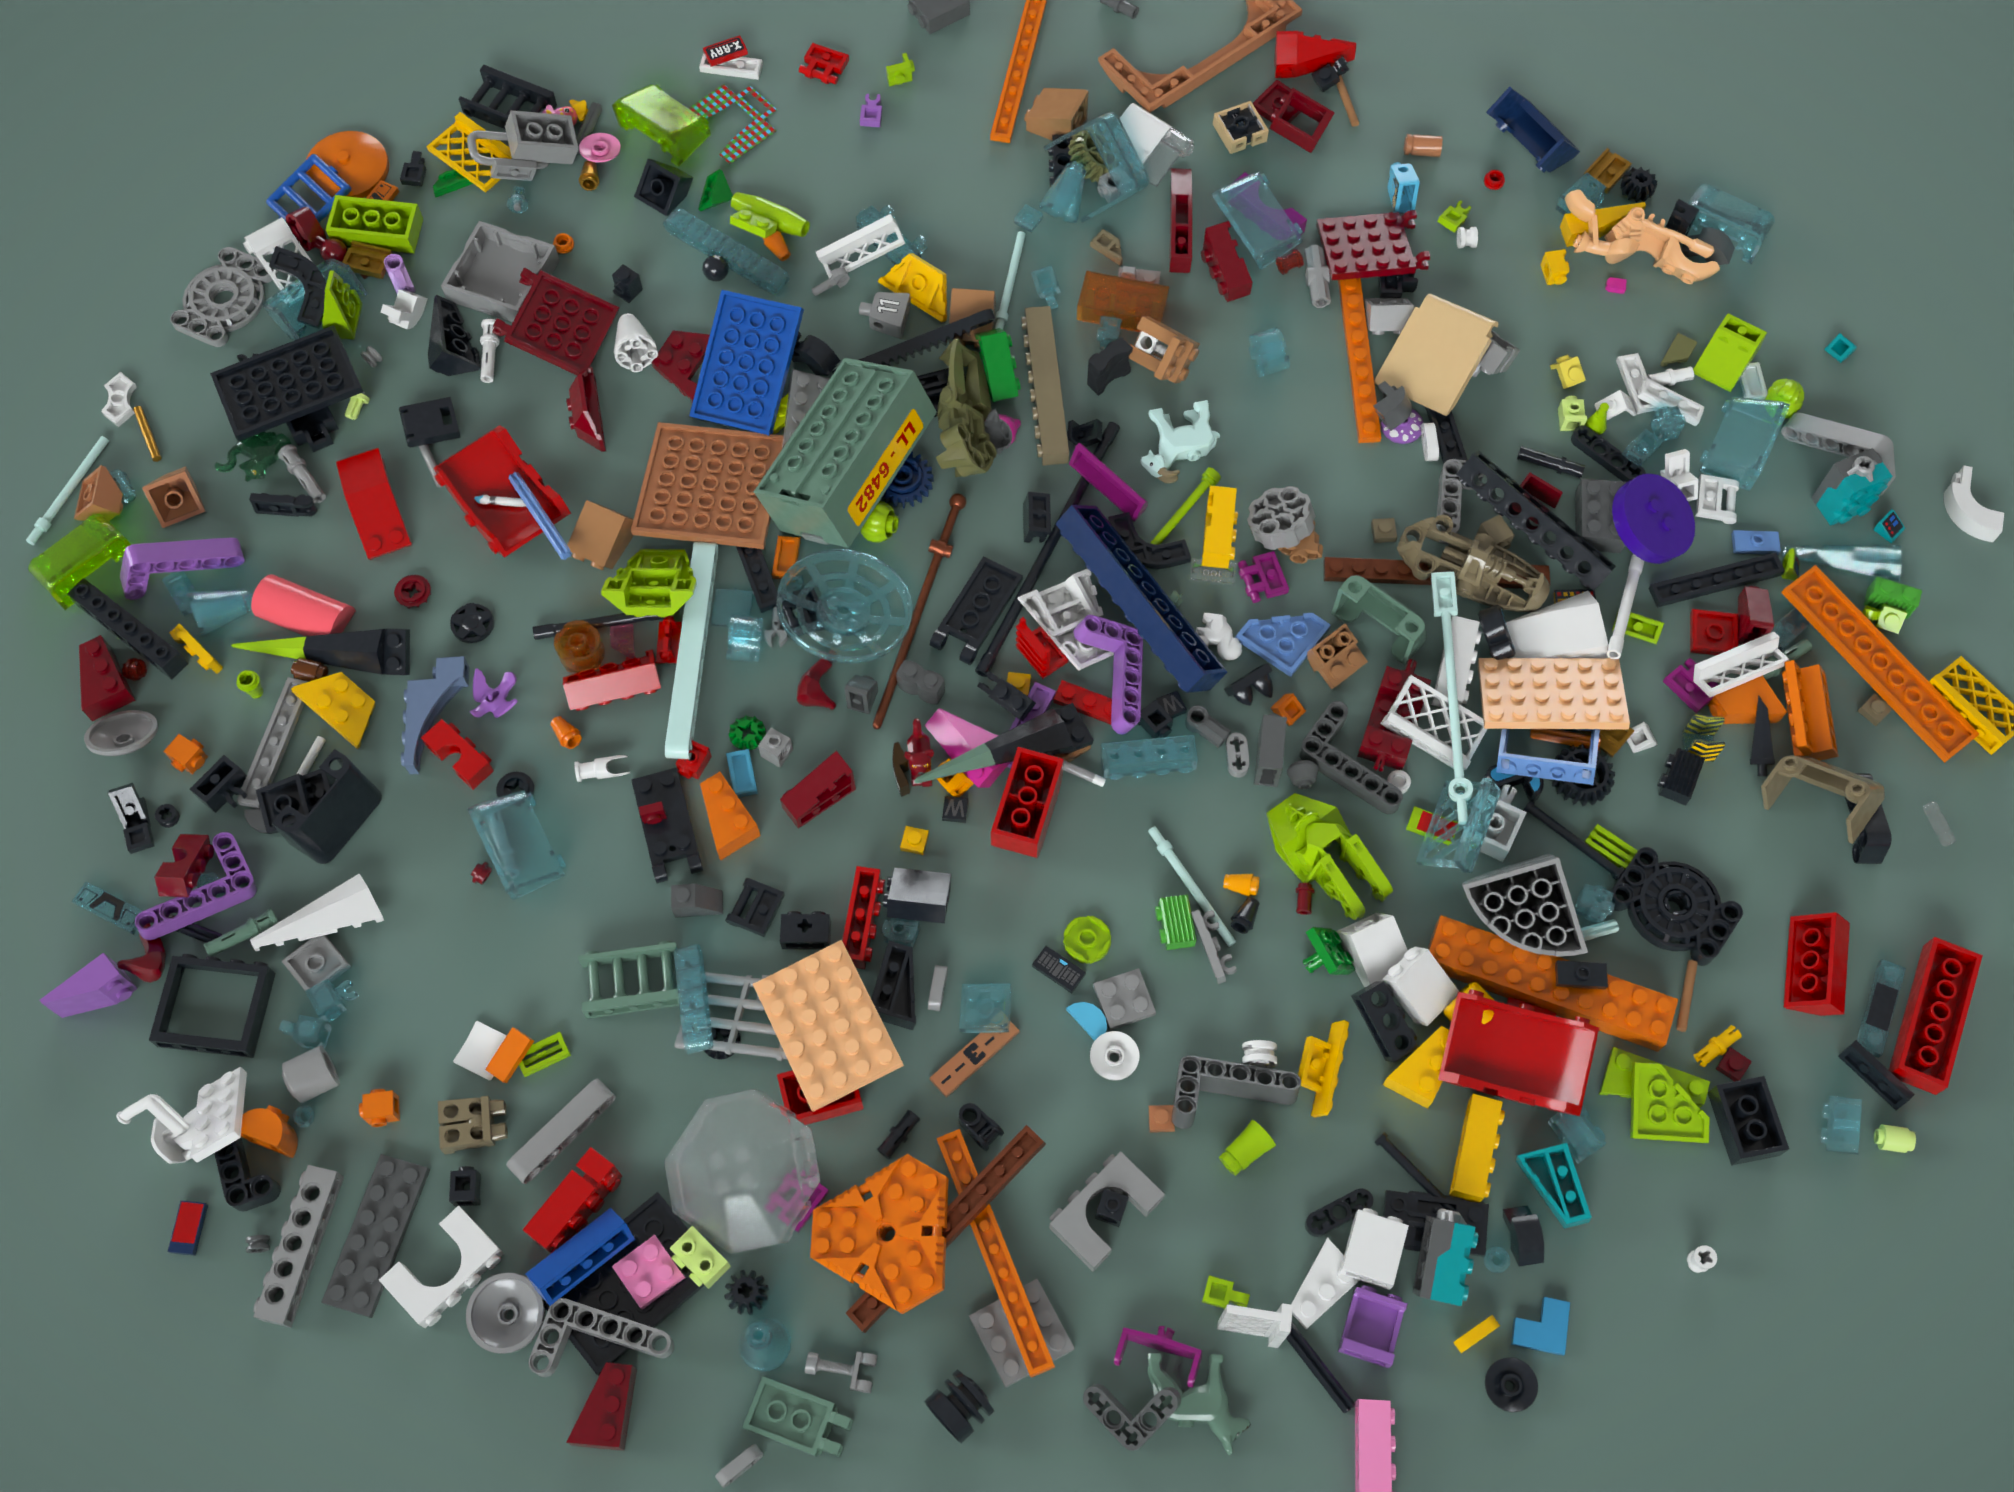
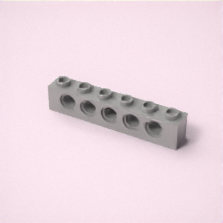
M308 1165L306 1171L301 1174L299 1180L300 1189L297 1196L292 1199L290 1205L291 1214L288 1221L283 1224L281 1230L282 1239L279 1246L274 1249L272 1255L273 1264L263 1280L264 1289L261 1297H258L254 1304L255 1318L272 1324L292 1327L344 1176L337 1171ZM315 1190H320L319 1196L315 1200H311V1194ZM310 1214L311 1219L309 1223L302 1226V1219ZM301 1239V1247L293 1251V1244ZM292 1264V1272L288 1276H284V1269ZM283 1290L284 1295L282 1299L275 1302L276 1293Z

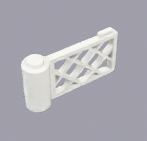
M281 217L244 237L246 242L243 245L249 254L254 253L279 288L280 291L277 294L284 305L289 303L292 306L304 299L305 291L303 284L291 282L292 275L289 274L287 281L278 279L276 277L278 271H272L269 267L270 263L266 262L263 257L273 254L276 246L284 249L285 245L293 242L296 246L295 253L300 252L301 255L310 261L311 259L293 235L286 221ZM289 286L301 288L300 293L291 298L288 294Z

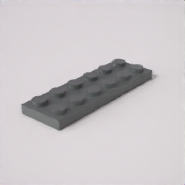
M380 1155L321 1303L369 1318L373 1317L384 1289L379 1279L394 1264L430 1172L429 1168L386 1155Z

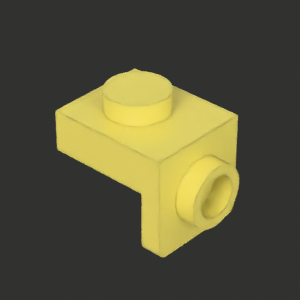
M1564 355L1556 359L1557 363L1550 365L1551 370L1557 369L1563 389L1586 381L1578 356L1569 358V355Z

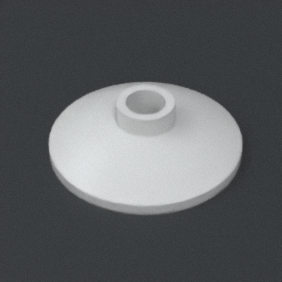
M1118 1031L1106 1032L1100 1035L1092 1044L1090 1050L1091 1064L1094 1070L1106 1079H1125L1135 1071L1139 1063L1138 1046L1125 1033ZM1112 1054H1115L1118 1056L1119 1060L1113 1062L1110 1060L1109 1057Z

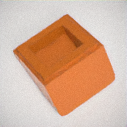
M1293 693L1283 695L1271 707L1275 714L1287 717L1286 724L1289 726L1306 712Z

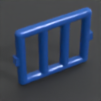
M312 154L266 200V203L280 216L279 218L282 217L286 221V216L289 213L277 203L286 193L300 208L308 207L320 223L331 212L335 195L331 197L306 172L315 164L341 188L335 195L347 196L351 192V186L338 175L339 172L334 167H329L318 155ZM299 179L326 203L318 212L291 188Z

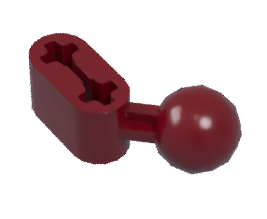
M302 207L287 214L286 223L305 251L318 248L322 258L327 263L332 265L342 263L348 251L346 245L340 239H327L324 230L308 207Z

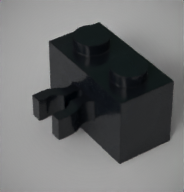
M223 755L190 790L215 813L226 802L233 808H236L238 805L232 796L234 794L241 795L244 799L248 796L240 789L247 775L239 766Z

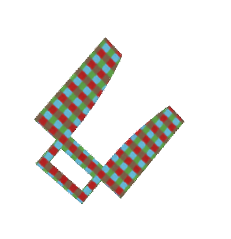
M723 84L677 116L683 123L689 126L718 113L734 102L748 113L754 121L740 131L719 154L729 164L777 131L764 120L777 111V109L751 86H748L736 95ZM750 93L769 110L761 115L742 97Z

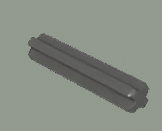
M593 102L576 136L578 148L580 142L586 136L591 135L602 112V107L599 103Z

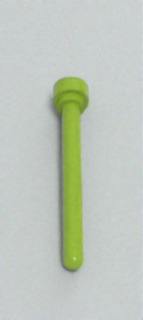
M1208 467L1202 474L1201 483L1150 542L1151 544H1161L1207 488L1217 485L1221 480V476L1215 469Z

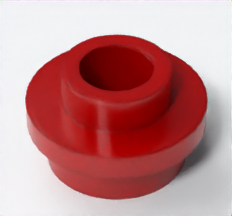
M1491 170L1484 177L1485 186L1492 190L1502 188L1505 183L1504 175L1499 170Z

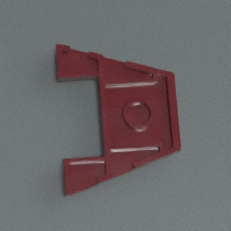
M673 330L659 350L657 358L653 359L651 363L657 372L667 381L673 383L693 403L697 383L691 381L704 360L710 335Z

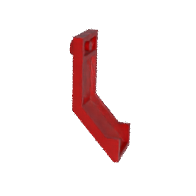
M379 448L337 461L336 465L344 496L367 558L371 560L412 546L386 472L387 468Z

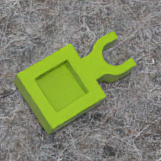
M1460 200L1455 208L1450 205L1440 215L1437 222L1455 233L1464 224L1471 206H1468L1466 209L1462 208L1461 204L1463 201Z

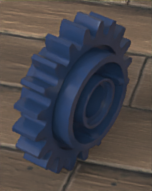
M911 451L882 498L885 497V502L893 501V507H896L900 502L903 508L906 507L907 502L913 507L914 500L922 503V495L928 497V490L933 489L932 482H934L932 467H928V461H921L920 454L913 458V451Z

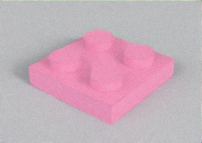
M653 1235L612 1266L642 1310L685 1278L656 1235Z

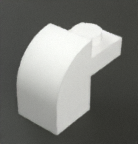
M398 290L394 306L383 304L381 313L388 315L387 319L390 323L405 329H411L421 318L428 298L411 291Z
M1683 449L1665 454V469L1660 470L1661 476L1675 484L1684 494L1687 501L1698 499V479L1689 472L1690 452Z

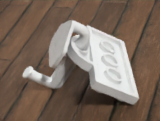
M239 1067L232 1072L225 1073L215 1082L204 1085L198 1091L197 1107L188 1112L184 1118L160 1096L150 1094L128 1106L123 1111L118 1112L116 1115L117 1119L122 1124H129L134 1116L148 1109L156 1117L153 1122L151 1143L157 1154L169 1164L184 1163L191 1158L199 1162L241 1138L247 1072L242 1067Z

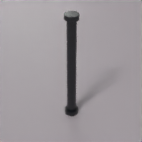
M1530 800L1523 809V811L1529 812L1614 875L1612 878L1615 880L1625 870L1622 866L1620 868L1535 806L1534 801Z
M1385 1132L1374 1142L1377 1146L1381 1145L1427 1193H1431L1434 1197L1446 1198L1387 1138L1388 1135ZM1440 1203L1444 1209L1456 1210L1455 1205Z

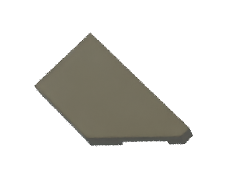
M1102 229L1092 239L1090 247L1121 266L1123 258L1121 255L1120 239Z

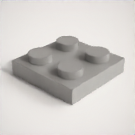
M1139 968L1093 983V988L1102 1012L1106 1017L1109 1030L1156 1015Z

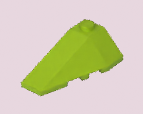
M329 271L325 287L322 328L325 329L334 325L340 339L354 340L363 304L358 293L350 289L348 283H343V279L335 271Z

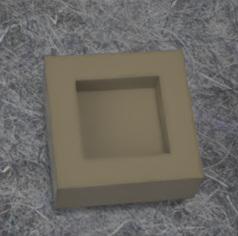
M1394 518L1372 519L1371 528L1374 543L1396 542L1397 532Z
M1875 693L1858 712L1873 725L1877 726L1892 711V708Z

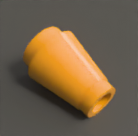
M1225 874L1223 888L1251 897V895L1257 896L1260 877H1256L1254 874Z

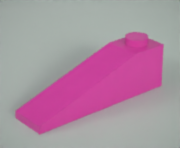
M941 708L925 724V727L951 759L999 736ZM1010 762L963 773L978 788H990Z

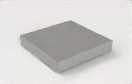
M326 935L309 939L282 960V963L311 998L351 968L350 964Z

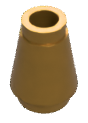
M589 160L584 162L579 177L581 187L587 191L595 190L600 183L596 162Z

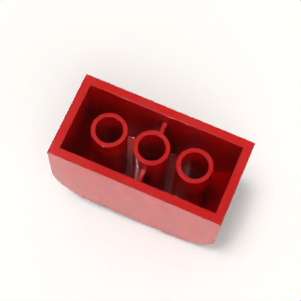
M1021 747L1017 748L991 829V846L1034 858L1039 857L1063 777L1064 759Z

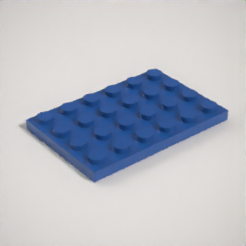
M721 290L689 416L770 436L773 433L804 309Z

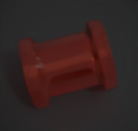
M1294 249L1291 251V254L1276 258V265L1280 273L1284 275L1293 268H1301L1304 265L1301 253Z

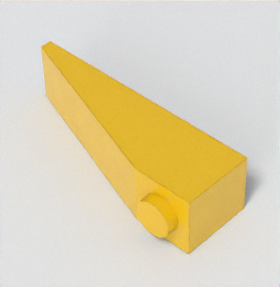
M1646 203L1595 209V215H1597L1598 237L1600 238L1608 234L1621 219L1628 215L1632 208L1640 207L1645 210ZM1572 213L1564 214L1560 229L1566 247H1570L1573 245L1578 234L1582 235L1586 231L1589 235L1588 222L1578 219Z

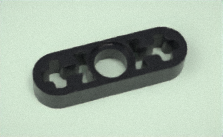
M1363 1188L1356 1189L1312 1212L1305 1221L1306 1231L1311 1236L1320 1237L1353 1220L1358 1209L1363 1210V1208L1370 1209L1374 1201L1372 1194ZM1357 1195L1361 1198L1365 1197L1367 1199L1365 1207L1361 1204L1355 1206L1352 1209L1355 1213L1352 1214L1350 1205L1358 1199ZM1342 1206L1346 1211V1217L1344 1219H1336L1332 1214L1333 1207ZM1326 1211L1329 1220L1321 1225V1230L1317 1227L1312 1228L1313 1218L1317 1221L1324 1219L1326 1215L1323 1212Z

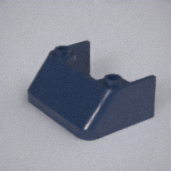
M1510 86L1486 111L1489 116L1497 121L1495 125L1503 133L1506 130L1510 132L1537 160L1535 165L1543 173L1546 171L1551 173L1575 158L1580 152L1527 98Z

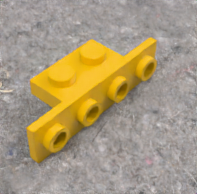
M1346 1020L1331 1024L1328 1042L1313 1036L1306 1037L1298 1076L1301 1079L1302 1087L1316 1092L1311 1116L1314 1118L1327 1116L1333 1106L1332 1098L1338 1083L1337 1076L1343 1060L1344 1044L1349 1034V1022Z

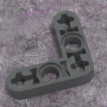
M1093 1384L1086 1389L1083 1394V1401L1086 1407L1123 1447L1134 1451L1143 1446L1179 1408L1181 1395L1175 1388L1165 1387L1151 1399L1135 1418L1101 1384ZM1096 1392L1100 1393L1099 1400L1094 1402L1092 1400L1093 1394ZM1172 1396V1404H1168L1161 1411L1158 1406L1165 1401V1397ZM1109 1402L1110 1406L1102 1412L1100 1409ZM1110 1410H1116L1121 1415V1422L1119 1424H1114L1110 1421L1108 1416ZM1146 1412H1153L1156 1415L1157 1424L1155 1426L1146 1423L1144 1419ZM1127 1422L1129 1425L1121 1432L1119 1429ZM1136 1432L1138 1436L1135 1441L1131 1442L1129 1438L1132 1433Z

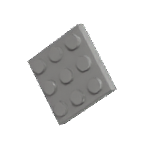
M1038 1279L1024 1285V1291L1054 1362L1072 1352L1075 1348ZM1000 1299L969 1315L1005 1388L1027 1377L1029 1372Z

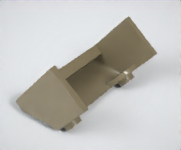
M1809 756L1783 757L1761 786L1764 809L1766 810L1771 808L1792 777L1842 795L1850 802L1857 804L1846 819L1848 842L1852 844L1885 798L1884 787L1879 782Z

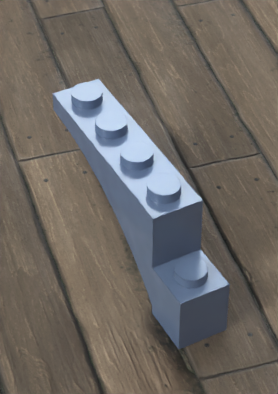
M464 656L436 658V667L432 669L433 679L408 680L407 689L404 690V701L407 705L406 710L403 711V722L406 724L405 731L402 732V743L405 745V749L401 753V764L405 766L409 774H419L421 756L425 745L421 737L432 728L437 717L448 702L462 688L469 687V665Z

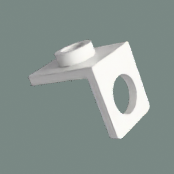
M1621 390L1595 403L1596 411L1601 403L1609 405L1606 413L1607 420L1624 411H1627L1632 416L1637 415L1631 398Z

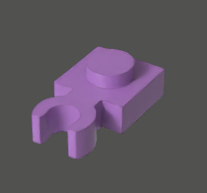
M866 94V105L861 106L860 126L880 127L882 118L880 94H877L875 100H870L869 94Z

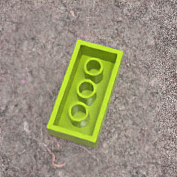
M335 195L325 230L329 239H340L349 247L352 246L351 242L353 240L391 249L395 252L415 253L423 216L418 204Z

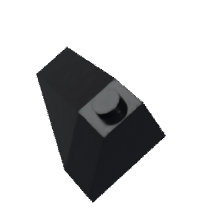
M439 295L434 297L428 347L429 368L446 376L478 371L481 368L479 352L477 348L472 347L470 343L472 337L470 333L465 332L462 326L464 320L456 303Z

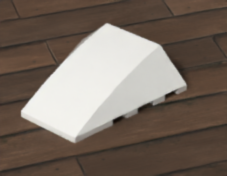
M1088 569L1071 575L1065 582L1041 592H1038L1036 589L1017 598L1078 671L1114 655L1113 652L1083 644L1074 636V628L1087 615L1098 617L1104 615L1102 607L1098 606L1096 587L1092 585L1090 579L1092 574Z
M1589 591L1506 622L1516 652L1515 656L1511 658H1608L1607 650L1609 644L1599 603Z

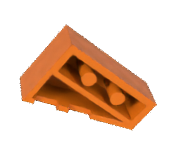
M720 771L700 783L716 850L721 861L758 838L760 832L758 825Z

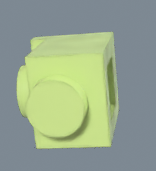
M1567 396L1561 400L1558 407L1560 431H1574L1576 427L1585 425L1587 416H1585L1584 399H1577L1576 396Z

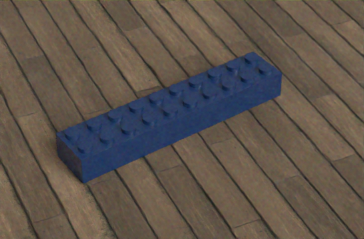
M1071 505L1055 523L1060 529V534L1071 543L1074 552L1082 557L1087 569L1096 575L1099 579V584L1110 593L1112 601L1124 611L1126 619L1138 629L1139 636L1148 642L1151 646V651L1164 663L1165 669L1173 674L1178 681V686L1187 693L1211 690L1228 673L1099 508L1090 505Z

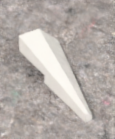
M357 874L255 936L250 942L255 951H260L261 946L274 943L276 946H281L287 940L298 938L299 941L336 933L338 928L351 925L357 928L361 927L363 922L375 920L378 923L384 921L368 886L361 875Z

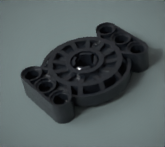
M1643 847L1638 850L1606 898L1607 905L1612 910L1622 911L1628 909L1632 925L1649 943L1670 951L1690 950L1691 959L1698 962L1699 966L1708 965L1719 954L1743 915V909L1737 902L1727 901L1721 903L1716 887L1700 870L1676 861L1658 863V855L1650 847ZM1640 858L1646 859L1649 864H1644ZM1628 876L1634 877L1637 883L1630 881ZM1616 894L1622 895L1625 901L1619 900ZM1668 901L1675 902L1680 907V911H1674L1671 914L1669 912L1671 907ZM1724 911L1729 912L1732 915L1733 919L1728 918L1725 915ZM1712 930L1718 931L1721 937L1716 936ZM1701 948L1706 949L1709 953V956L1704 955L1701 952Z

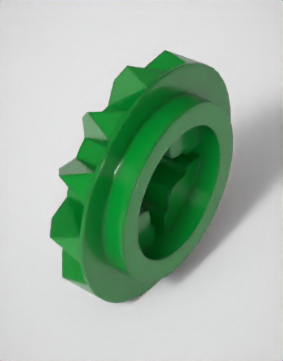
M745 715L740 719L736 718L735 722L730 725L728 734L731 743L740 750H753L758 747L765 737L766 729L763 722L757 719L756 716L748 717ZM751 726V732L753 734H747V736L744 737L743 731L741 730H747L748 727Z

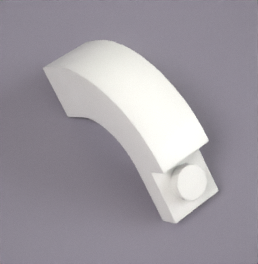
M1964 465L1958 473H1954L1951 484L1944 492L1943 498L1946 511L1952 521L1967 534L1977 539L1994 542L2002 533L2004 513L1987 509L1977 503L1970 489L1973 467Z

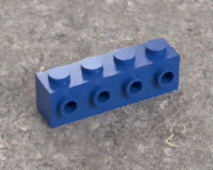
M609 1208L525 1274L538 1294L551 1306L635 1240L627 1224Z

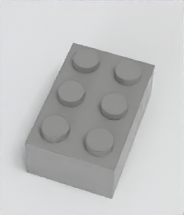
M510 111L505 129L513 160L573 164L579 148L571 115Z

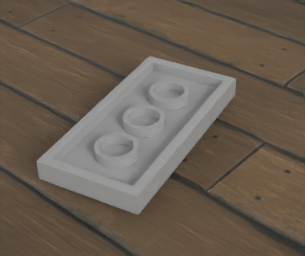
M792 370L782 448H784L830 378Z

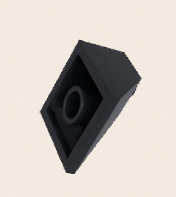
M647 159L634 197L663 215L669 216L686 198L694 177L676 167L653 159Z

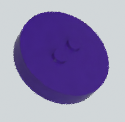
M1642 474L1622 485L1616 492L1612 505L1614 525L1619 537L1634 555L1649 563L1662 564L1684 554L1690 548L1695 536L1694 515L1686 497L1675 484L1660 475Z

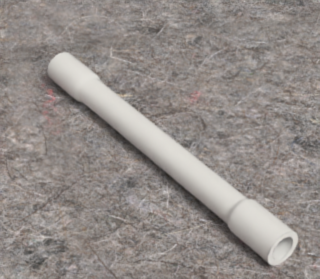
M1634 554L1630 560L1626 585L1613 635L1610 638L1607 656L1610 659H1619L1621 657L1634 596L1645 562Z

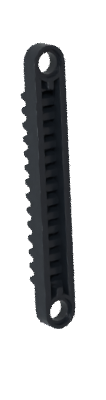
M986 309L859 360L891 366V363L895 362L898 365L901 358L907 361V356L909 355L912 358H915V353L917 352L923 355L924 349L928 352H931L932 346L938 349L939 343L946 346L947 340L953 341L957 336L963 339V334L965 333L971 336L972 330L990 324L996 318L992 309Z

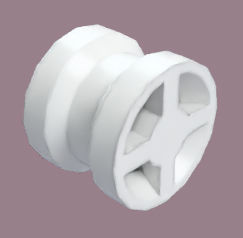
M1459 227L1457 230V247L1459 249L1465 246L1476 248L1478 243L1477 227H1471L1470 229Z

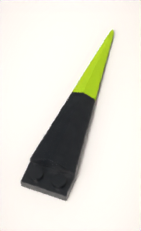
M387 628L231 645L234 648L294 659L305 658L326 665L375 674L410 675V629Z

